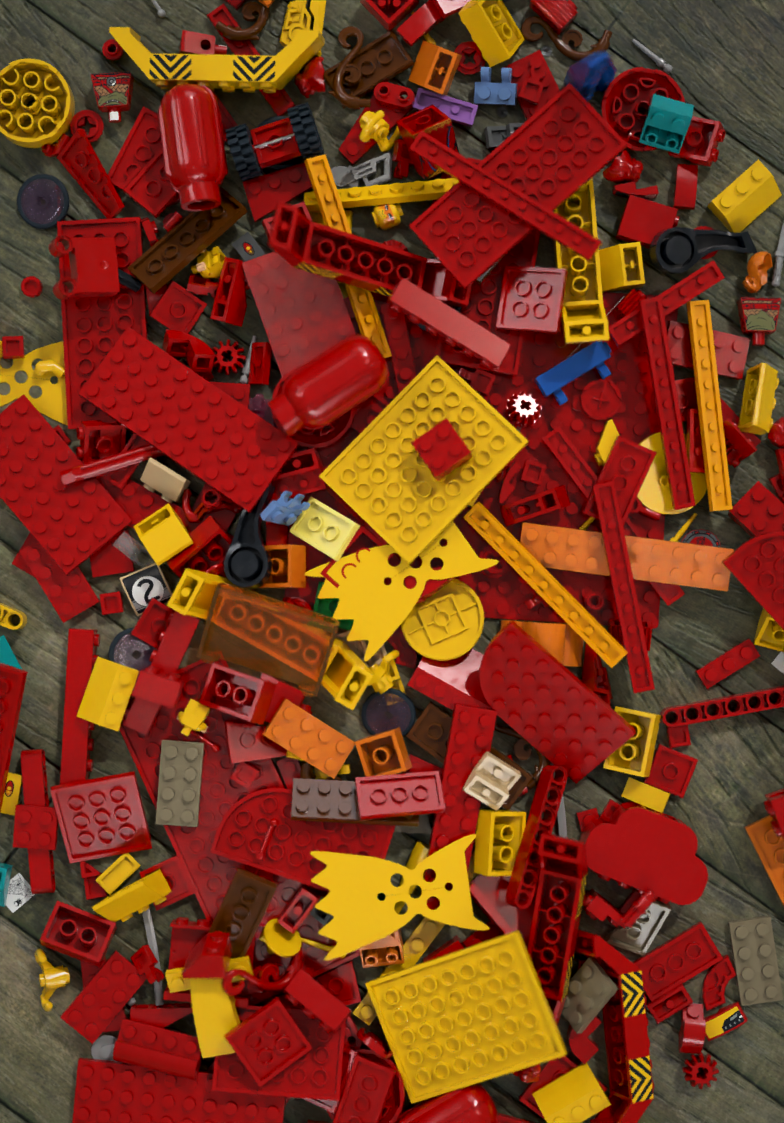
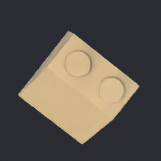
M151 457L140 479L145 483L143 485L144 488L153 493L155 490L162 493L161 498L170 504L173 501L179 503L184 490L191 483L188 479Z

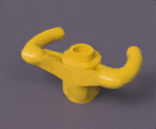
M382 110L376 113L371 111L365 112L359 121L362 128L359 135L360 140L365 143L372 138L377 142L380 151L388 152L395 145V140L401 137L398 126L388 140L389 124L382 119L384 112Z
M391 651L382 658L379 666L375 663L369 668L374 674L367 686H372L376 693L379 692L380 695L394 686L392 683L394 680L389 675L391 661L399 657V651Z
M38 948L35 951V960L42 969V974H39L40 986H44L40 995V1001L44 1011L48 1012L53 1007L52 1002H49L50 997L57 988L65 987L66 984L70 983L68 967H63V965L54 967L47 961L44 950Z

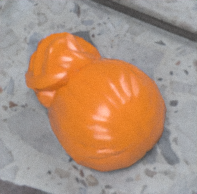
M766 251L757 252L749 259L747 263L748 276L742 282L748 292L756 293L767 283V271L773 267L770 253Z

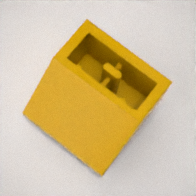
M640 242L618 244L599 250L602 292L635 289L644 286L645 278Z
M169 503L134 526L140 540L158 566L194 543L181 518Z

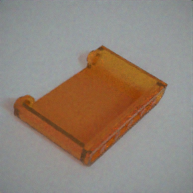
M219 583L214 592L196 657L202 658V661L206 663H214V661L223 659L298 684V688L302 691L303 695L317 697L340 622L334 618L232 584Z

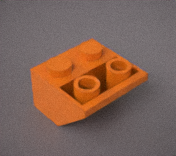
M423 40L408 81L447 96L462 55Z
M401 928L380 940L359 948L363 968L404 963Z

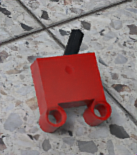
M62 234L49 244V251L54 257L61 258L69 253L71 277H64L53 286V293L60 300H65L69 297L115 296L120 292L119 283L134 292H138L142 286V283L137 278L118 268L115 237H69ZM57 242L63 243L64 251L58 248ZM61 284H65L68 287L69 293H65L62 290Z

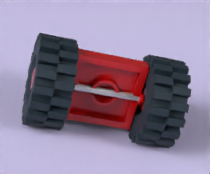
M308 102L288 108V118L249 130L246 123L225 130L230 152L239 176L243 181L262 175V168L301 155L306 160L324 154L321 138Z

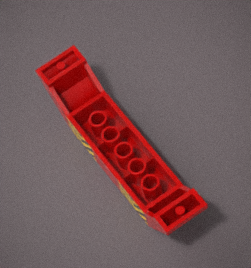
M281 202L277 203L268 245L294 268L388 297L398 280L404 278L448 306H468L472 284L465 290L438 259L425 258L310 221L299 211V208Z
M542 832L538 850L541 870L527 952L555 1023L558 1025L568 994L588 870L585 842Z
M578 930L575 951L584 954L587 958L595 957L618 987L615 994L602 1008L610 1087L608 1100L611 1105L599 1111L595 1119L590 1120V1123H637L654 1099V1082L651 1073L652 1061L649 1052L650 1040L647 1030L648 1019L645 1008L646 997L643 987L644 976L640 968L600 936Z

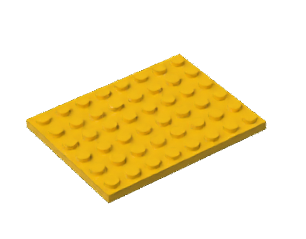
M436 355L319 477L395 551L411 564L529 441ZM447 418L473 457L437 481L411 442Z
M519 930L365 983L390 1050L393 1052L395 1063L403 1078L411 1104L567 1054Z

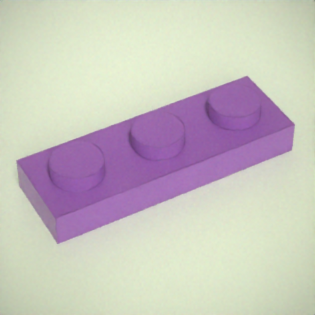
M418 88L412 110L420 111L434 105L450 117L452 122L472 127L478 105Z

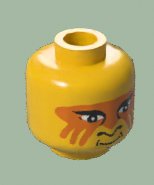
M399 203L396 205L385 204L375 205L374 211L371 214L376 227L387 230L401 223L400 216H403V211Z

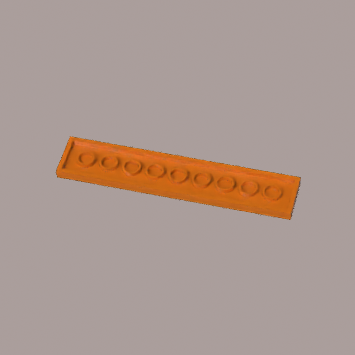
M523 522L520 543L544 568L610 576L602 532ZM625 535L633 579L728 591L731 572L722 561L734 549Z

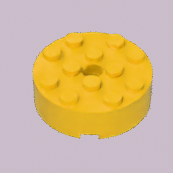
M27 58L9 63L10 65L0 71V132L12 143L25 148H41L42 145L55 143L63 133L67 132L74 117L75 101L70 86L55 67L42 60ZM35 100L32 106H26L29 101Z

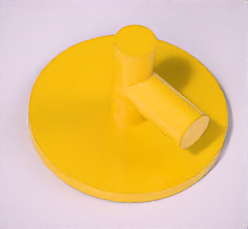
M278 918L268 921L259 937V940L268 946L267 952L269 954L275 953L281 957H292L301 948L299 932L296 930L294 934L278 923Z

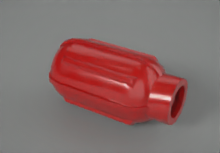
M176 85L164 94L158 109L165 172L174 190L179 192L180 205L183 210H211L221 205L219 186L223 183L224 177L228 173L220 109L214 92L205 85Z
M353 335L292 373L285 380L281 394L267 403L289 437L303 428L309 430L320 429L379 392L389 379L388 365L378 347L370 339L363 335Z
M479 1082L425 1099L403 1112L395 1123H499V1117L491 1095Z

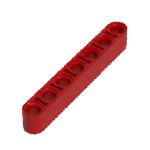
M784 685L666 707L660 713V720L669 727H678L784 707ZM776 692L778 699L772 704L769 701V696ZM755 696L757 704L754 707H750L748 701L751 697ZM731 700H735L737 703V707L733 711L728 709V703ZM715 704L716 712L709 715L707 712L708 706ZM689 708L696 710V715L692 719H688L686 715ZM668 712L675 713V720L671 723L666 721Z
M44 749L22 750L21 770L24 805L49 806ZM28 848L32 894L54 893L53 850Z
M547 765L541 771L506 891L505 899L510 906L526 909L532 903L541 870L540 857L538 855L541 833L552 834L568 778V773L564 767Z

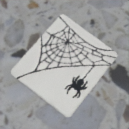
M20 873L14 876L9 883L6 906L12 913L35 895L31 892L30 884Z

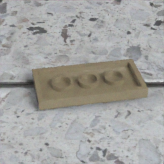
M162 740L155 824L198 827L204 742Z
M767 915L728 921L740 1005L745 1006L783 1000L771 917Z

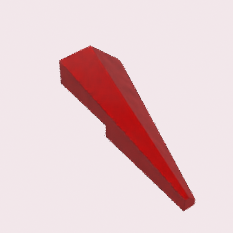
M586 643L581 681L611 707L610 699L613 698L607 669L602 666L601 657Z

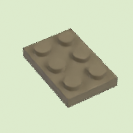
M589 957L569 982L568 994L562 1014L576 1033H582L618 990V987L595 957Z

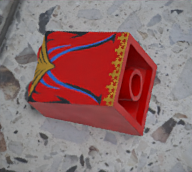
M434 105L396 121L415 170L425 180L432 179L443 171L410 151V146L421 130L459 153L451 118Z

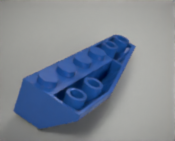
M593 52L570 66L567 70L564 84L567 86L571 83L588 101L594 96L593 93L600 90L602 92L607 89L614 80L617 69L607 52Z

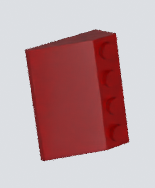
M471 649L459 658L447 661H437L422 656L407 683L408 686L453 711L455 703L491 709L480 685V666L483 654L474 649Z

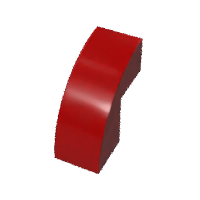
M166 329L162 346L166 353L174 357H186L190 369L194 372L212 371L215 354L205 342L193 335Z

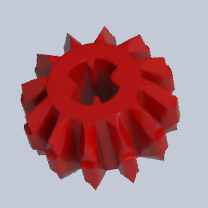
M227 339L226 346H224L222 341H219L218 343L221 348H212L217 353L215 354L214 360L216 361L213 362V367L219 366L217 370L219 373H222L225 369L226 375H230V369L235 374L238 373L236 366L244 367L239 360H246V356L240 355L245 351L244 348L237 349L239 346L237 341L231 346L230 339ZM226 353L227 355L231 353L233 359L231 361L228 360V362H225L226 359L223 356Z
M524 391L520 392L519 395L517 393L513 394L512 399H508L506 403L508 407L505 413L509 414L508 421L515 420V426L521 423L523 428L527 424L532 426L535 420L539 419V412L542 409L541 405L537 404L538 398L532 399V393L526 396Z
M701 1052L698 1054V1057L690 1054L692 1060L685 1059L684 1062L687 1066L682 1068V1071L686 1073L684 1076L685 1080L690 1081L692 1087L698 1084L699 1089H703L704 1084L707 1087H711L709 1081L716 1082L717 1078L714 1075L719 1073L718 1068L715 1067L717 1062L711 1060L710 1054L703 1056ZM702 1067L703 1073L699 1074L698 1068Z

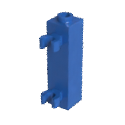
M595 341L541 374L534 381L544 398L553 394L561 406L568 401L561 388L595 367L602 379L610 376L611 372L604 362L611 357L610 353L612 351L606 341Z

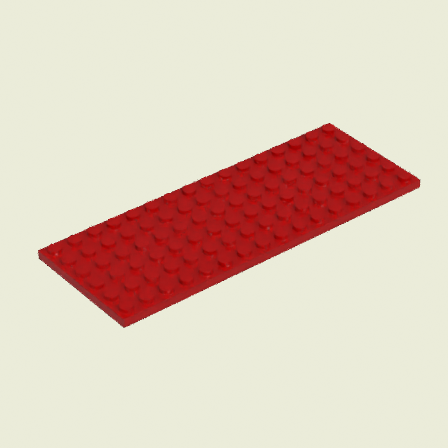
M222 650L177 671L176 674L181 675V679L185 680L178 705L174 708L161 705L147 735L123 725L125 719H122L119 730L156 810L162 740L203 742L191 733L188 737L181 733L183 725L176 717L179 712L185 711L190 699L197 702L200 701L212 663L230 668ZM133 691L131 693L127 707L131 708L134 703V700L131 699ZM208 707L210 712L204 721L208 729L205 733L201 731L196 732L211 743L218 744L220 750L213 752L210 746L204 745L198 827L163 826L206 920H210V923H213L238 868L278 884L256 931L253 969L258 965L264 966L267 963H273L278 966L279 979H281L287 973L286 969L290 966V960L293 956L281 957L275 953L269 954L267 952L268 946L260 941L259 937L267 922L279 918V915L289 905L297 891L302 888V885L306 884L210 853L220 822L235 803L253 792L268 788H285L272 758L247 762L260 770L249 789L230 779L239 763L230 764L224 722L256 725V723ZM307 885L320 896L325 897L330 893ZM308 914L297 929L302 938L330 947L337 945V941L318 933L324 925L311 914ZM301 942L302 970L311 978L360 956L359 949L347 953L345 958L337 957L326 961L324 959L329 952ZM281 990V991H276V993H275L274 995H276V994H278V993H280V992H283V990ZM250 995L249 1005H255L265 999H257Z

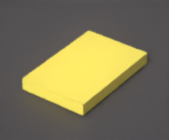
M311 496L307 501L310 503V507L305 511L302 510V513L298 516L289 532L338 562L360 525Z

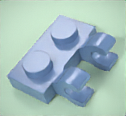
M481 67V82H475L474 104L516 105L517 84L511 83L512 68L502 67V83H491L492 68Z
M284 491L277 501L273 500L260 513L263 521L290 526L297 520L302 510L305 511L310 507V503L303 502L301 504L302 499L305 497L303 494H297L294 499L288 501L292 492Z

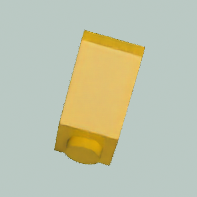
M612 419L605 423L596 447L597 454L594 456L599 466H604L617 435H619Z

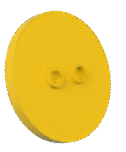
M659 432L648 436L639 445L657 453L637 495L638 500L645 507L663 515L680 514L690 510L694 506L677 510L673 509L661 434ZM690 473L695 505L703 498L707 490L706 475L704 473Z
M453 579L430 598H425V602L415 604L409 615L401 623V629L408 644L417 653L432 660L447 661L465 655L476 645L483 631L484 610L479 597L467 584L458 579Z

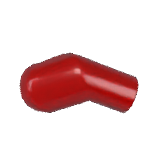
M63 133L57 143L42 145L41 150L47 157L58 156L71 138Z

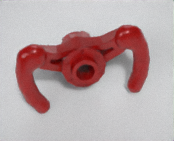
M211 488L203 491L201 503L192 512L190 508L191 490L185 489L183 492L182 508L186 518L191 523H198L206 513L227 509L233 513H239L243 510L236 503L222 497L221 493ZM216 498L217 500H214L215 503L211 504L210 499Z

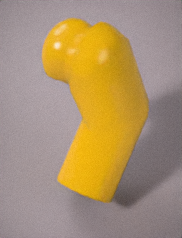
M54 360L39 361L35 365L34 371L38 376H43L46 372L51 371L60 378L65 375V368Z

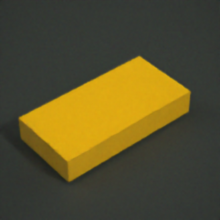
M129 853L122 854L96 881L111 895L141 865Z

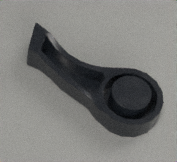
M673 227L662 230L654 236L650 244L649 254L652 263L658 270L667 274H677L687 271L702 257L716 250L732 251L741 254L757 253V250L748 231L733 233L721 230H695Z
M272 483L250 513L243 509L232 543L224 560V571L227 578L234 585L245 590H253L263 586L272 572V561L262 540V518L260 516V513L272 499L275 490Z

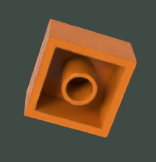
M265 546L272 561V572L265 584L259 588H306V575H304L306 573V546Z
M400 727L355 741L366 777L397 774L407 771L412 767Z

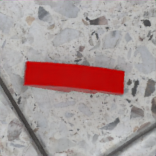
M428 0L399 26L396 32L411 47L424 34L429 33L439 22L442 23L446 18H442L433 1Z

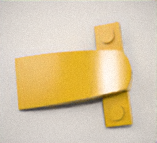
M249 956L230 960L227 972L231 969H241L254 975ZM184 967L166 970L165 976L170 993L191 990L193 1015L202 1058L235 1053L224 1035L239 1025L240 1020L235 1007V997L227 995L223 991L222 979L182 978ZM238 975L232 979V982L246 979Z

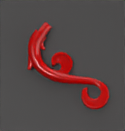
M300 949L290 960V966L286 969L287 973L281 979L274 982L268 981L269 976L273 980H276L279 976V968L273 963H267L262 966L259 971V978L241 969H231L226 973L225 979H222L223 991L230 996L238 995L244 988L245 983L243 980H240L236 986H232V979L240 975L259 989L272 992L283 990L285 994L284 989L302 969V950Z

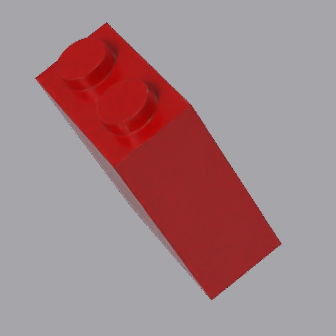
M629 195L615 239L628 243L640 242L641 247L650 249L654 236L660 231L677 227L679 216H676L678 209Z

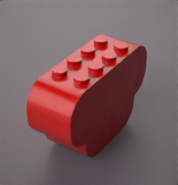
M624 802L614 809L610 822L600 817L595 818L584 826L579 841L585 842L587 866L604 880L610 881L612 878L618 882V885L627 889L632 886L640 894H643L648 888L658 897V901L665 904L673 902L678 905H689L697 901L704 892L708 881V871L703 861L695 855L698 847L697 837L690 827L673 816L660 813L636 802Z

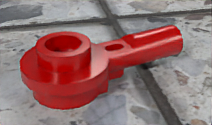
M637 497L629 515H633L639 512L655 520H659L661 513L642 505V502Z

